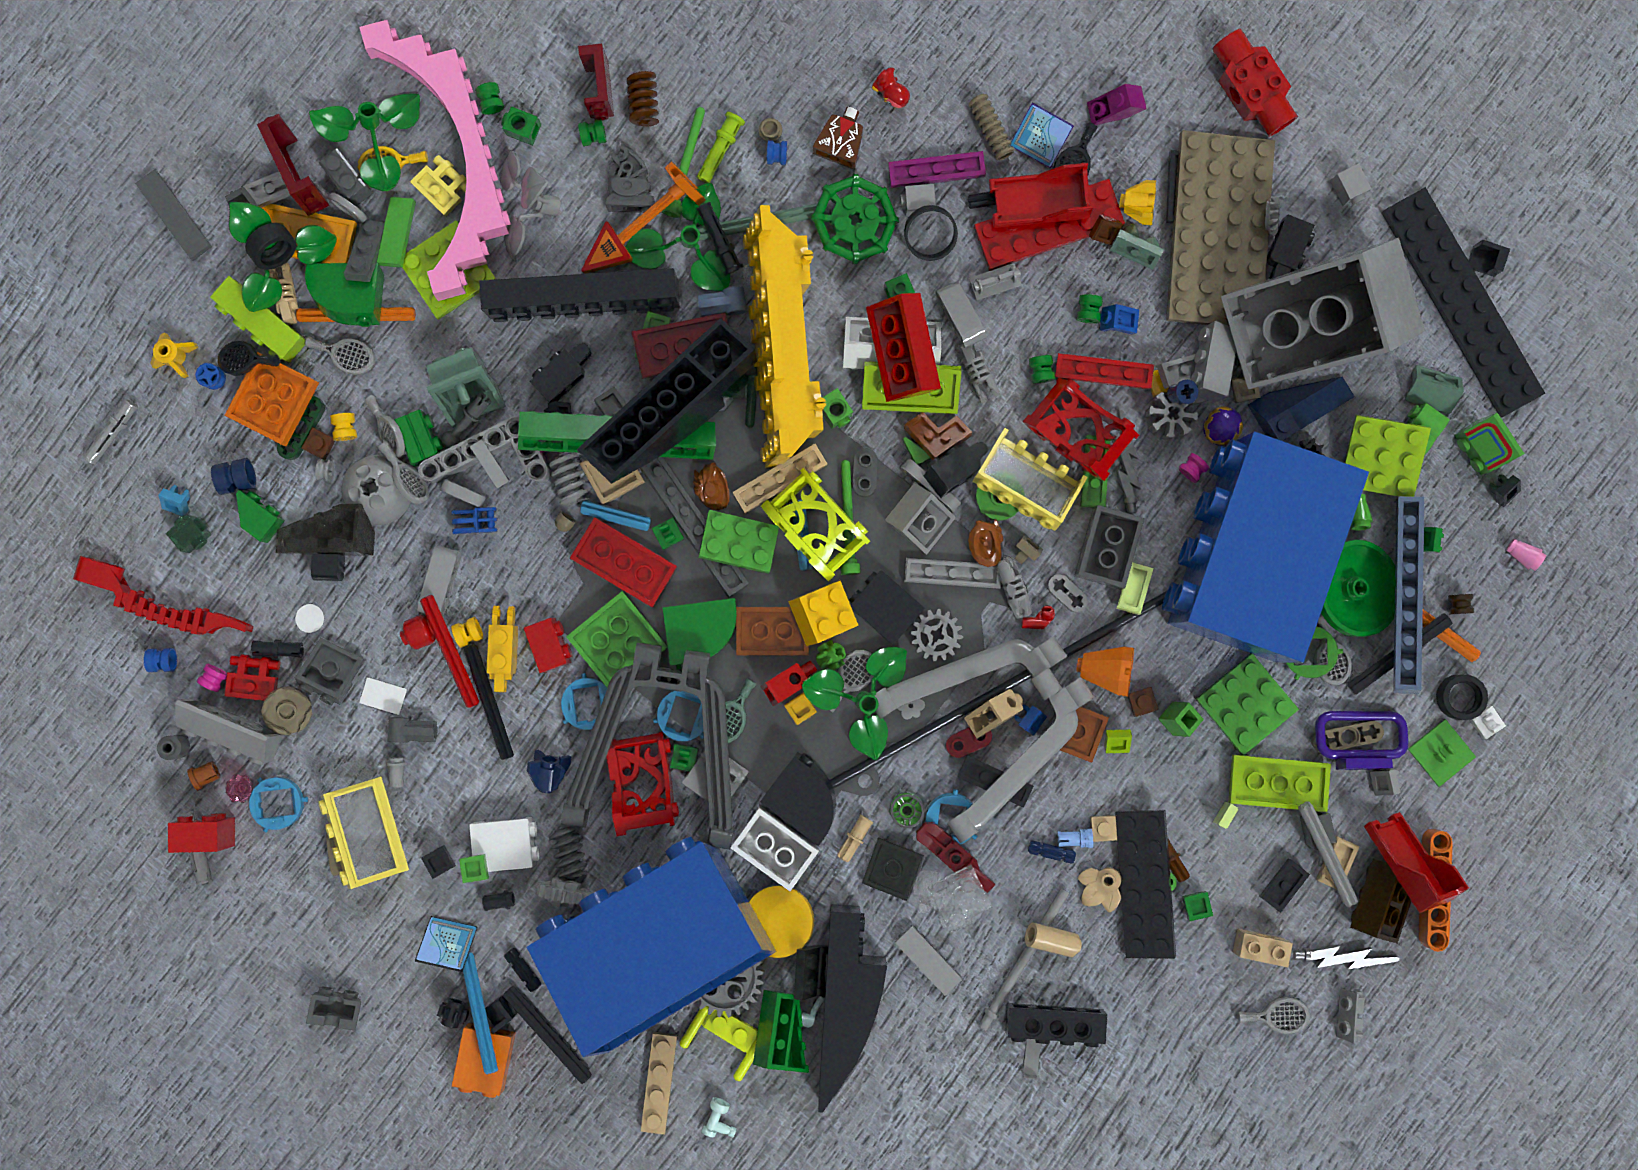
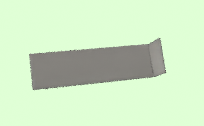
M482 439L469 446L496 488L510 481Z
M1028 1023V1029H1034L1037 1024ZM1027 1039L1023 1077L1038 1080L1041 1044L1036 1043L1035 1039Z

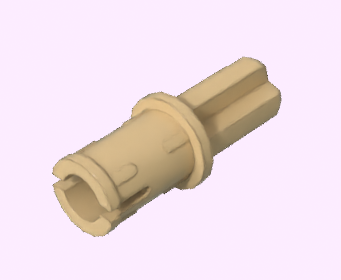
M860 814L851 832H847L848 837L837 853V856L843 861L849 862L860 843H864L862 840L874 822Z

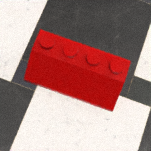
M921 293L899 294L867 306L866 310L886 402L919 396L941 389Z

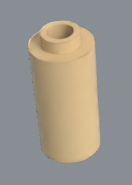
M1031 923L1025 933L1027 947L1071 958L1081 950L1082 942L1077 933L1037 923Z

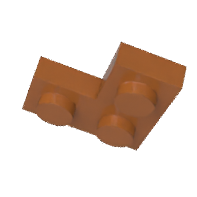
M922 412L904 426L905 431L932 460L937 457H943L952 447L959 446L972 436V431L958 416H955L938 428Z

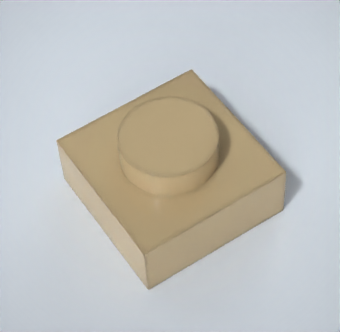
M1115 815L1090 817L1093 842L1117 840Z

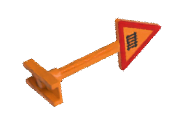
M671 161L665 169L675 184L668 189V192L620 234L617 235L612 225L606 221L581 271L587 274L631 262L633 258L624 246L625 242L675 199L679 200L684 194L700 206L706 199L696 190L697 186Z

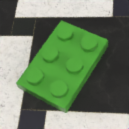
M709 510L698 558L769 574L779 527Z

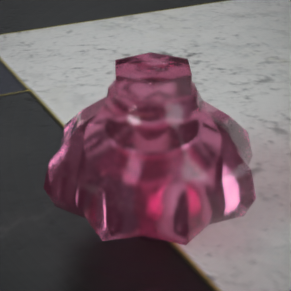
M234 774L226 782L225 793L229 796L231 802L244 803L251 796L253 783L249 781L247 775Z

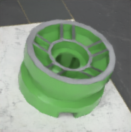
M902 793L891 802L890 814L893 821L900 827L912 828L923 819L924 807L920 799L914 794ZM905 806H909L912 809L908 815L902 812Z

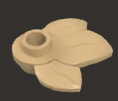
M1110 867L1103 868L1102 870L1088 868L1078 876V880L1086 886L1082 893L1083 905L1097 906L1102 903L1108 912H1112L1117 908L1121 900V894L1118 889L1121 885V875L1116 869ZM1106 877H1111L1113 879V883L1107 884L1104 879Z

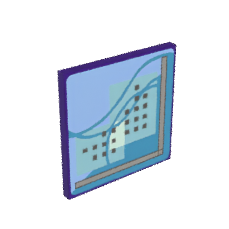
M1032 102L1010 146L1051 168L1074 125Z

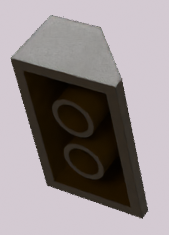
M1373 858L1372 863L1369 864L1366 870L1367 878L1365 884L1359 891L1357 908L1351 915L1352 923L1350 928L1375 938L1398 944L1411 905V899L1398 882L1388 863Z

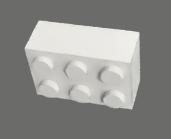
M762 806L758 808L731 846L732 850L789 891L792 890L819 852L817 846Z

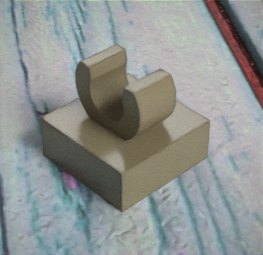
M1024 534L1016 545L1020 551L1014 559L1021 565L1028 557L1035 561L1041 555L1043 549Z

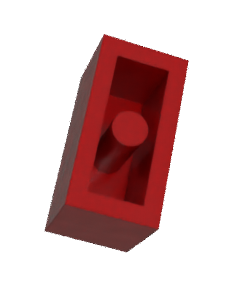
M548 618L524 627L539 673H546L572 663L570 657H573L569 644H565L562 637L564 628L560 621H557L556 618Z

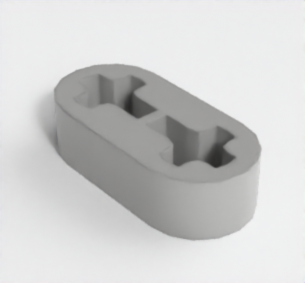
M444 479L440 488L441 491L479 508H482L486 497Z
M1057 574L1049 578L1047 582L1048 591L1069 611L1080 612L1086 608L1088 603L1087 596L1066 576ZM1062 580L1064 582L1062 587L1067 592L1064 593L1060 589L1055 591L1053 589L1055 586L1053 581ZM1069 593L1073 597H1081L1079 601L1082 604L1081 607L1071 606L1073 601L1068 597Z

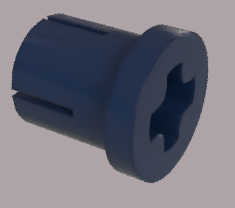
M1186 379L1171 385L1167 395L1173 394L1168 396L1169 400L1173 403L1190 404L1197 399L1199 391L1194 381Z

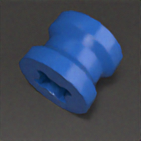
M768 140V165H772L774 162L786 165L787 141L775 143L773 140Z
M210 363L200 365L195 373L197 382L212 390L221 388L226 381L225 372L220 367Z

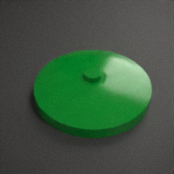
M1365 540L1345 541L1321 611L1322 616L1331 627L1347 636L1364 637L1383 631L1393 621L1395 614V564L1389 555L1374 543Z

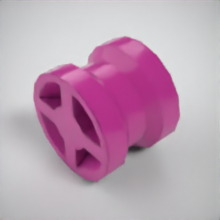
M1191 453L1188 456V461L1182 463L1178 469L1191 482L1197 483L1200 475L1209 470V466L1198 455Z
M206 664L203 668V675L199 676L196 682L211 691L219 692L221 689L220 684L222 680L227 678V673L216 666Z

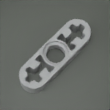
M908 458L901 466V469L911 479L931 492L950 512L954 513L960 506L961 502L951 493L940 498L923 475L926 471L914 461Z

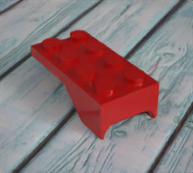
M1088 163L1062 165L1034 175L989 179V192L994 193L997 212L992 215L993 228L1089 219L1093 207L1091 206L1089 193Z
M1400 812L1387 818L1388 822L1380 824L1379 820H1374L1364 826L1419 913L1450 902L1469 889L1455 866L1427 854Z

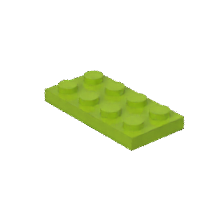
M865 362L862 409L958 414L961 366L936 365L941 386L939 390L886 402L878 362Z
M1232 755L1228 803L1299 810L1300 804L1310 802L1315 811L1328 812L1331 764Z

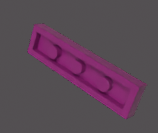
M983 151L888 162L891 188L986 176Z

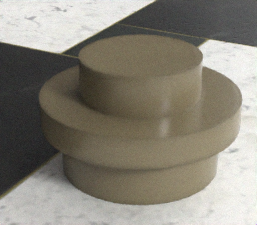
M767 118L759 125V135L766 142L768 140L775 142L782 135V125L774 118Z

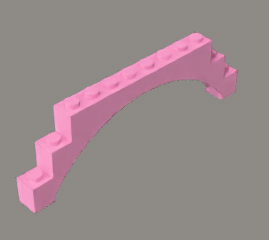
M388 20L361 26L359 28L370 58H379L391 63L421 82L441 102L456 125L466 162L465 202L460 222L448 249L433 270L427 271L433 295L438 301L466 294L464 285H468L463 270L488 264L485 255H489V250L485 240L509 234L507 225H511L507 210L503 211L501 203L505 202L501 188L496 189L494 181L498 180L495 167H490L488 159L492 158L488 144L484 145L482 137L486 136L482 122L478 123L476 115L480 113L476 100L471 101L470 93H473L470 79H465L463 73L467 71L463 56H458L456 49L433 54L430 43H425L421 34L400 40L396 28H391Z

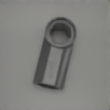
M389 717L387 742H436L438 733L437 721Z

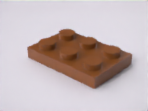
M736 607V655L809 656V646H806L791 607Z

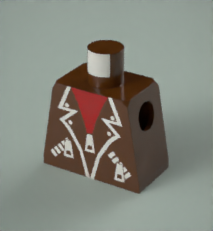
M846 107L843 117L832 114L813 145V154L855 170L863 134V126L856 123L859 111L852 107Z

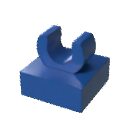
M1022 705L1027 714L1024 718H1020L1017 715L1014 718L1020 723L1019 726L1034 736L1047 716L1033 705L1031 708L1027 705Z

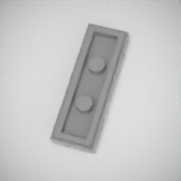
M913 925L894 941L944 996L963 980Z

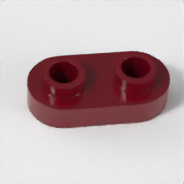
M967 727L947 738L946 750L953 757H964L989 745L992 740V732L989 731L984 734L983 740H977L971 728ZM957 741L963 744L960 750L954 749V743Z

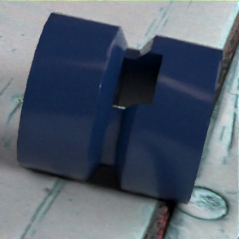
M248 458L234 460L231 465L228 462L212 465L211 467L212 482L217 493L220 495L236 492L237 488L243 491L256 487L255 470Z

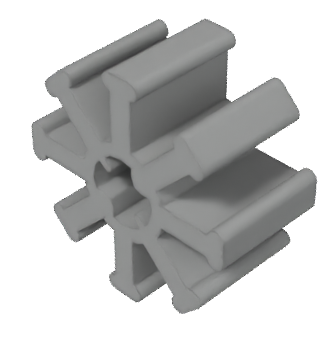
M1161 392L1152 399V402H1155L1160 409L1150 406L1145 411L1146 418L1151 416L1158 417L1160 420L1150 425L1148 429L1151 433H1155L1161 425H1164L1163 440H1170L1175 437L1174 428L1179 433V437H1182L1191 431V428H1188L1183 421H1187L1190 424L1198 419V412H1184L1183 409L1191 406L1193 403L1179 405L1170 400L1167 401L1163 396L1164 393ZM1174 411L1176 415L1169 419L1167 415Z

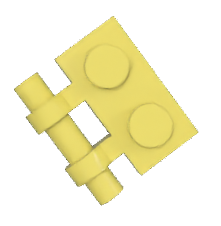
M438 155L433 160L438 167L432 171L426 165L410 183L446 217L462 201L456 193L461 189L466 193L467 181L463 174L460 175L453 168L454 166L449 160H444ZM444 175H447L453 181L449 186L441 179Z

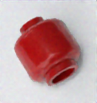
M418 615L404 621L403 631L400 632L404 645L409 644L411 648L417 650L435 642L436 637L426 615Z

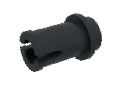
M504 890L500 894L484 895L482 898L483 908L485 911L499 908L508 910L511 906L515 905L514 893Z

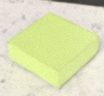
M1224 802L1213 823L1222 828H1228L1238 811V807Z

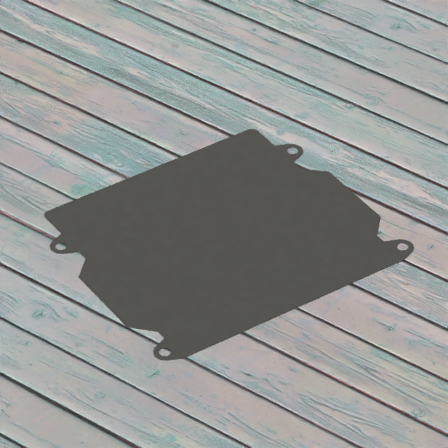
M754 366L744 373L741 381L735 382L728 388L733 401L727 409L717 412L707 421L715 422L716 448L713 460L663 457L705 520L707 519L708 511L712 509L706 507L694 493V470L700 473L706 464L715 462L716 466L725 474L729 489V503L722 510L712 511L775 525L761 505L744 513L733 494L735 490L773 469L765 468V462L761 461L760 449L764 447V443L767 441V434H763L762 420H765V410H761L759 391L755 390L754 379L755 376H758L757 367ZM824 417V430L815 438H807L793 456L813 444L817 445L828 465L815 473L822 480L820 483L822 488L842 510L841 462L843 460L850 462L853 522L856 524L859 521L868 530L865 535L871 541L868 544L865 543L855 552V559L860 564V574L842 575L840 566L834 572L835 576L827 581L814 567L811 570H800L797 549L779 528L770 573L767 574L738 567L749 584L728 598L701 558H698V553L680 527L679 529L684 540L665 550L662 549L652 528L672 518V515L645 475L641 473L645 483L625 493L617 505L618 509L650 517V527L648 531L620 524V532L678 566L652 608L574 561L575 570L585 586L558 620L564 628V633L569 635L623 591L667 644L663 607L736 598L737 607H790L788 601L837 581H841L849 601L857 590L862 592L868 586L865 581L873 571L878 574L881 570L925 608L921 612V615L925 618L928 617V610H931L933 615H935L937 609H940L941 615L944 616L948 611L950 612V620L955 617L958 619L954 624L955 626H962V629L957 631L959 635L963 636V639H957V643L961 647H953L952 650L955 655L951 656L949 653H946V660H942L939 655L936 661L932 660V655H929L926 659L923 658L925 653L923 650L919 653L916 652L919 645L911 643L916 639V636L910 634L911 631L917 630L913 623L892 645L854 611L853 613L859 626L820 643L809 645V656L736 655L735 629L731 640L724 649L710 658L707 676L720 684L724 692L725 702L735 700L739 696V692L747 678L756 683L755 688L752 689L748 698L744 701V709L747 715L746 725L740 736L731 743H728L729 758L749 771L746 778L765 793H767L797 752L809 755L815 761L814 764L826 774L829 780L869 757L856 750L849 740L851 725L857 720H864L863 715L865 714L856 707L855 702L842 697L839 706L834 712L822 710L814 706L817 713L796 725L784 705L803 693V689L777 705L772 706L760 687L761 685L796 663L802 666L808 661H812L817 671L823 670L816 661V655L819 653L817 647L832 640L833 644H841L846 656L855 650H866L873 653L885 647H900L907 650L905 675L900 681L902 682L985 650L982 611L989 602L1010 607L1002 583L1001 589L904 582L906 558L978 563L973 558L969 549L968 539L970 531L954 520L928 554H924L885 521L887 516L910 489L911 485L878 460L877 487L875 492L868 497L857 495L853 490L854 456L860 449L864 448L837 426L831 429ZM864 456L861 458V462L869 464L870 458ZM862 480L860 485L862 488H868L869 482ZM809 484L802 489L805 495H810L812 492ZM802 490L796 495L797 500H802ZM818 493V496L815 501L827 503L824 500V498ZM806 509L809 534L816 533L828 537L829 523L827 512L818 509ZM836 513L838 526L844 523V520ZM814 539L812 541L813 548L818 549L820 547V543H822L825 546L826 542L820 539ZM836 539V544L845 548V541ZM834 548L827 564L841 551ZM919 616L914 620V622H921ZM932 619L925 624L932 627L937 625L940 619ZM947 624V635L953 637L952 629ZM942 625L936 631H931L930 634L933 635V642L943 638L940 635ZM921 632V641L926 647L928 641L926 635ZM939 644L934 651H942L948 646ZM667 648L661 653L659 668L676 669V665H670ZM790 676V682L792 684H795L796 678L794 676ZM876 680L875 691L878 692L885 687ZM871 682L864 689L848 692L847 694L856 697L860 692H870ZM958 685L921 698L925 702V708L920 711L921 714L918 718L912 716L911 719L906 720L901 715L902 711L898 709L884 716L883 719L888 727L886 743L898 742L925 727ZM652 686L635 687L638 692L657 707H659L666 695L673 692L672 690L659 689ZM676 696L670 717L691 733L701 704ZM699 736L696 737L702 743H704V738L701 739ZM875 767L834 788L835 796L837 797L841 790L859 796L873 794L877 791L880 782ZM864 774L872 778V785L866 789L860 787L858 783L859 777Z

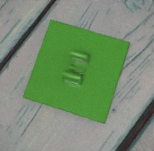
M1446 719L1408 748V751L1438 787L1476 758L1475 754Z

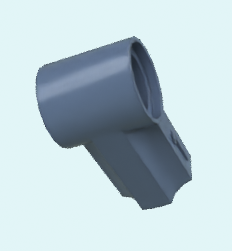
M729 287L724 289L723 292L698 295L701 317L720 313L740 315L747 312L743 287Z

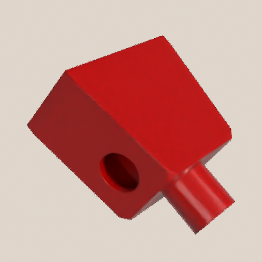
M808 661L802 666L796 663L760 687L772 706H775L801 690L803 681L818 671L812 661ZM790 676H794L796 678L795 684H792L790 682Z

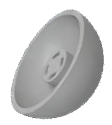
M385 455L363 457L354 462L344 475L341 487L344 504L355 518L370 525L392 523L399 519L411 504L397 489L393 480L392 464Z

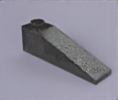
M338 504L333 506L332 509L318 512L313 517L304 521L299 520L277 529L276 553L373 556L375 531L362 504Z

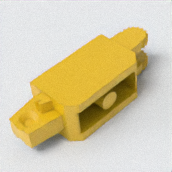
M493 606L492 625H489L487 673H489L490 679H494V692H507V680H512L513 674H516L518 626H515V607H508L507 625H500V606Z

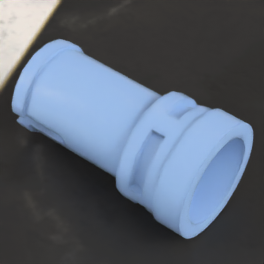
M1092 828L1079 829V831L1057 832L1058 847L1080 846V848H1093Z

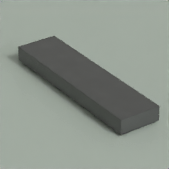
M156 170L151 171L135 183L191 260L194 261L212 248L206 237Z

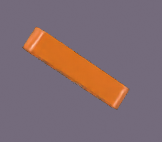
M1437 829L1425 831L1422 836V846L1427 854L1452 865L1453 842L1451 836L1447 832ZM1437 835H1439L1441 841L1440 844L1435 847L1433 841L1434 838ZM1451 901L1419 913V941L1431 950L1443 951L1449 945ZM1437 908L1438 916L1432 920L1431 913ZM1434 933H1436L1437 940L1435 943L1431 944L1430 938Z

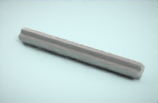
M1310 802L1300 804L1298 809L1343 903L1347 907L1357 904L1358 899L1313 805Z

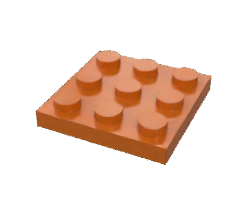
M281 363L277 367L258 364L250 372L246 373L224 416L283 446H287L319 382Z

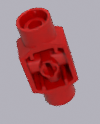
M1240 28L1225 36L1212 48L1225 69L1218 82L1243 121L1258 120L1267 135L1271 137L1298 118V115L1285 97L1291 85L1266 46L1253 47Z

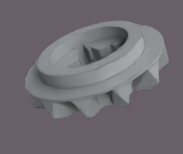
M1271 196L1270 201H1267L1265 230H1269V235H1275L1278 232L1280 200L1277 196Z

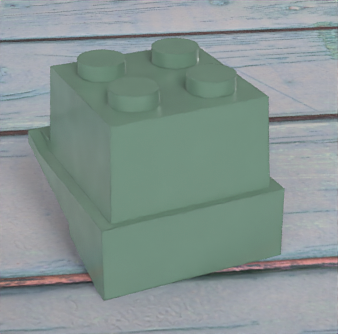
M461 348L454 355L436 358L431 364L426 365L432 385L427 387V390L453 428L465 415L463 412L464 407H468L479 392L486 395L483 400H486L488 397L491 400V404L488 405L480 417L506 407L499 386L490 377L483 360L472 348Z

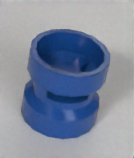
M164 648L162 651L147 649L145 651L144 668L147 672H157L158 670H163L164 672L175 671L177 667V654L174 648Z

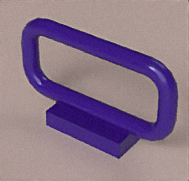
M1328 711L1322 713L1315 723L1317 749L1326 758L1339 759L1335 760L1336 770L1393 768L1392 759L1400 758L1408 749L1407 723L1403 716L1397 712ZM1391 720L1396 723L1398 728V746L1396 749L1332 750L1326 745L1325 724L1328 721Z

